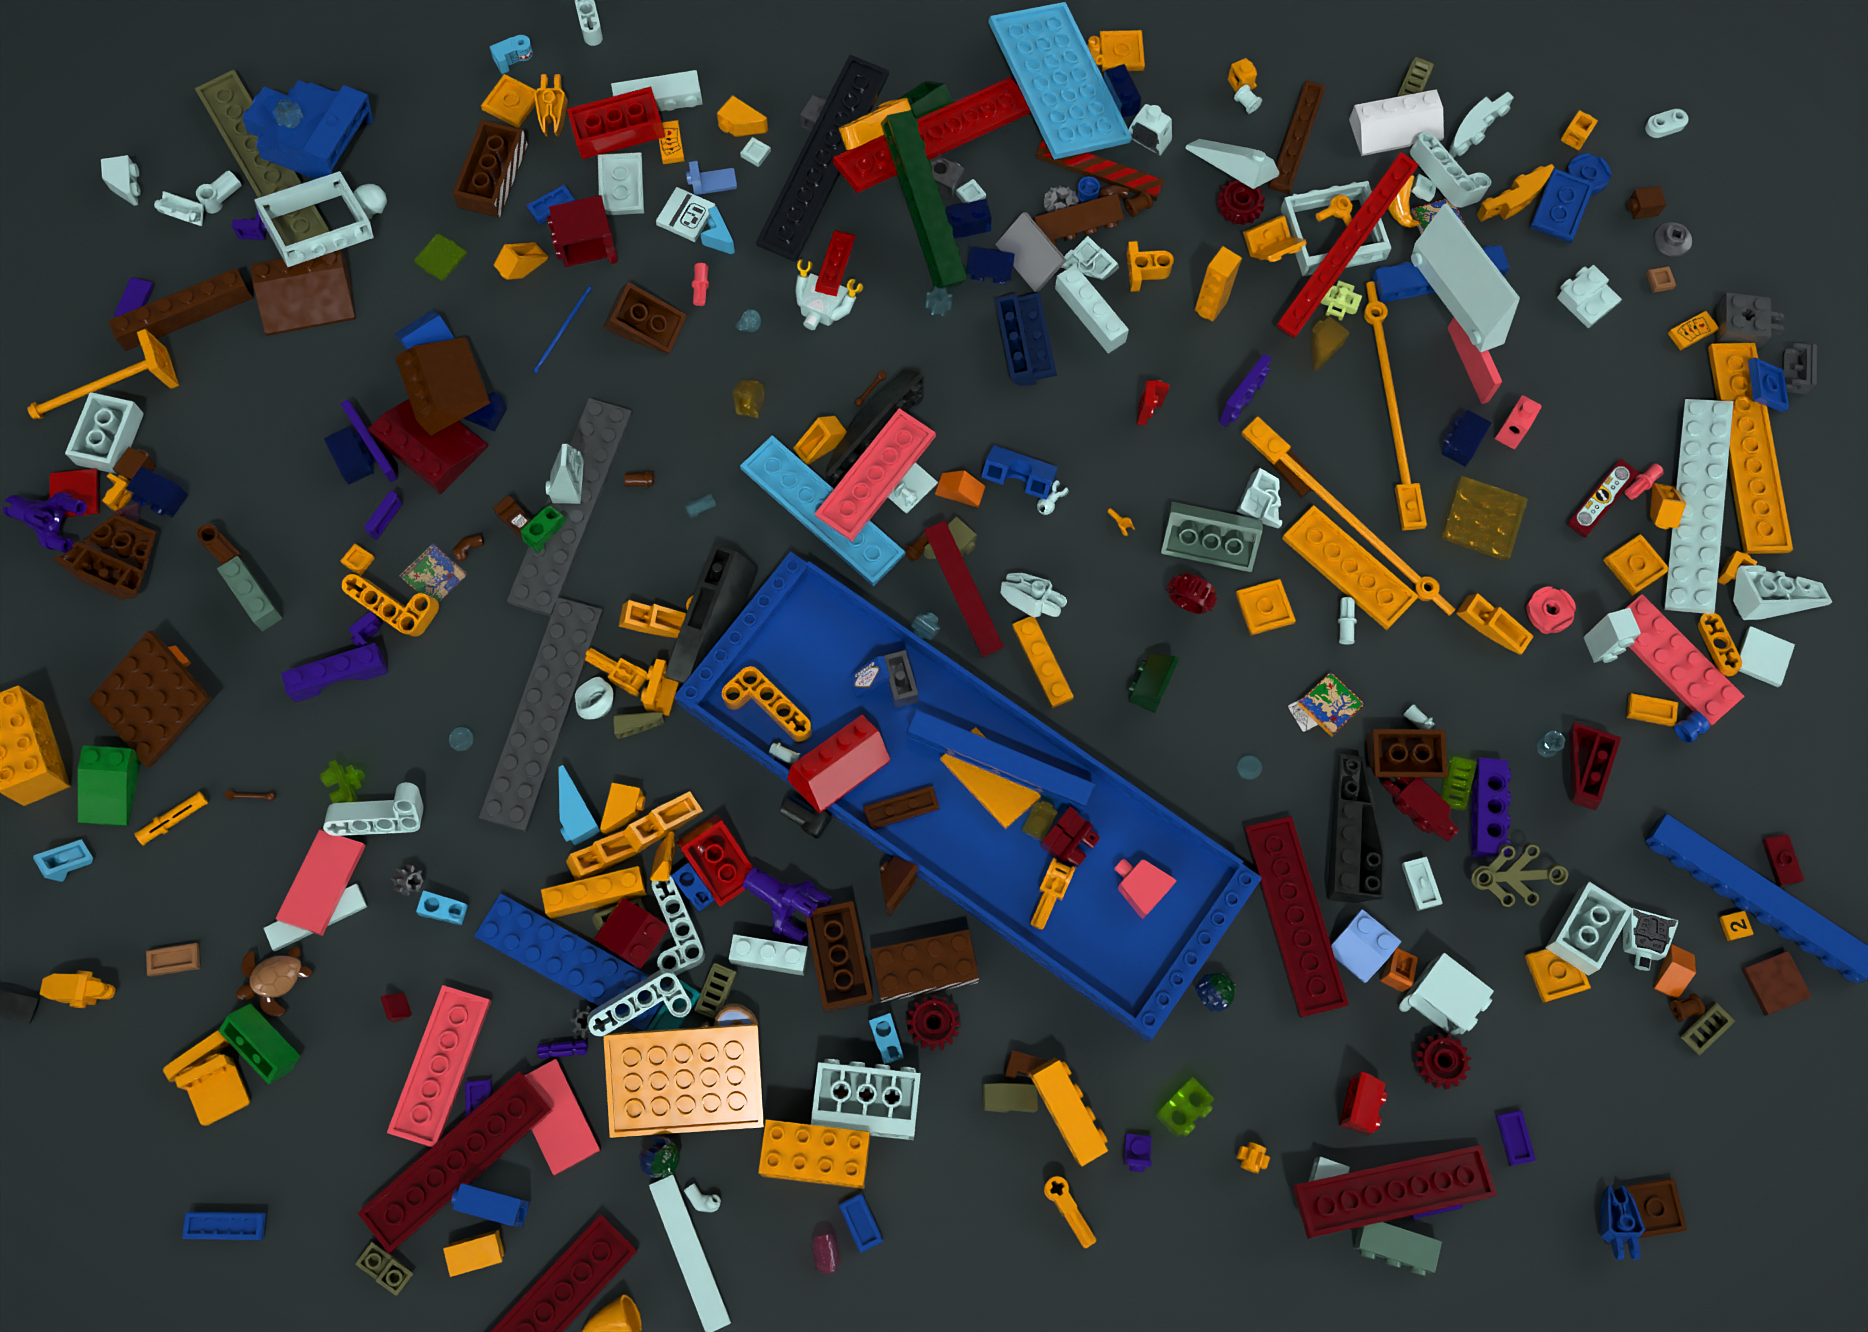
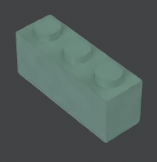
M238 556L217 568L249 617L262 632L283 619L253 574Z
M1381 1222L1359 1227L1353 1248L1360 1250V1255L1375 1260L1376 1256L1386 1259L1385 1264L1401 1268L1402 1264L1411 1267L1410 1272L1426 1276V1273H1435L1442 1241Z

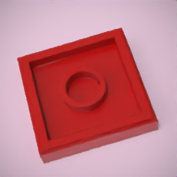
M97 468L50 473L49 499L57 492H65L75 499L83 500L87 505L86 511L82 515L66 511L63 518L99 514L100 471Z

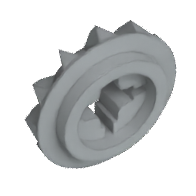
M1061 185L1056 188L1051 187L1045 193L1044 207L1048 213L1078 205L1079 198L1076 196V191L1070 190L1069 186L1066 188L1061 187ZM1058 197L1061 199L1065 198V204L1062 202L1057 203Z

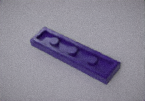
M345 400L340 403L390 483L397 480L396 473L350 401Z

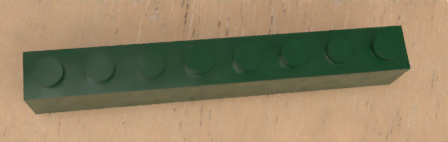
M912 110L887 115L881 122V126L935 290L937 292L960 286L967 280V271L959 256V246L953 238V228L948 222L946 207L939 195V185L934 180L931 161L926 156L925 143L918 131V121L913 116Z

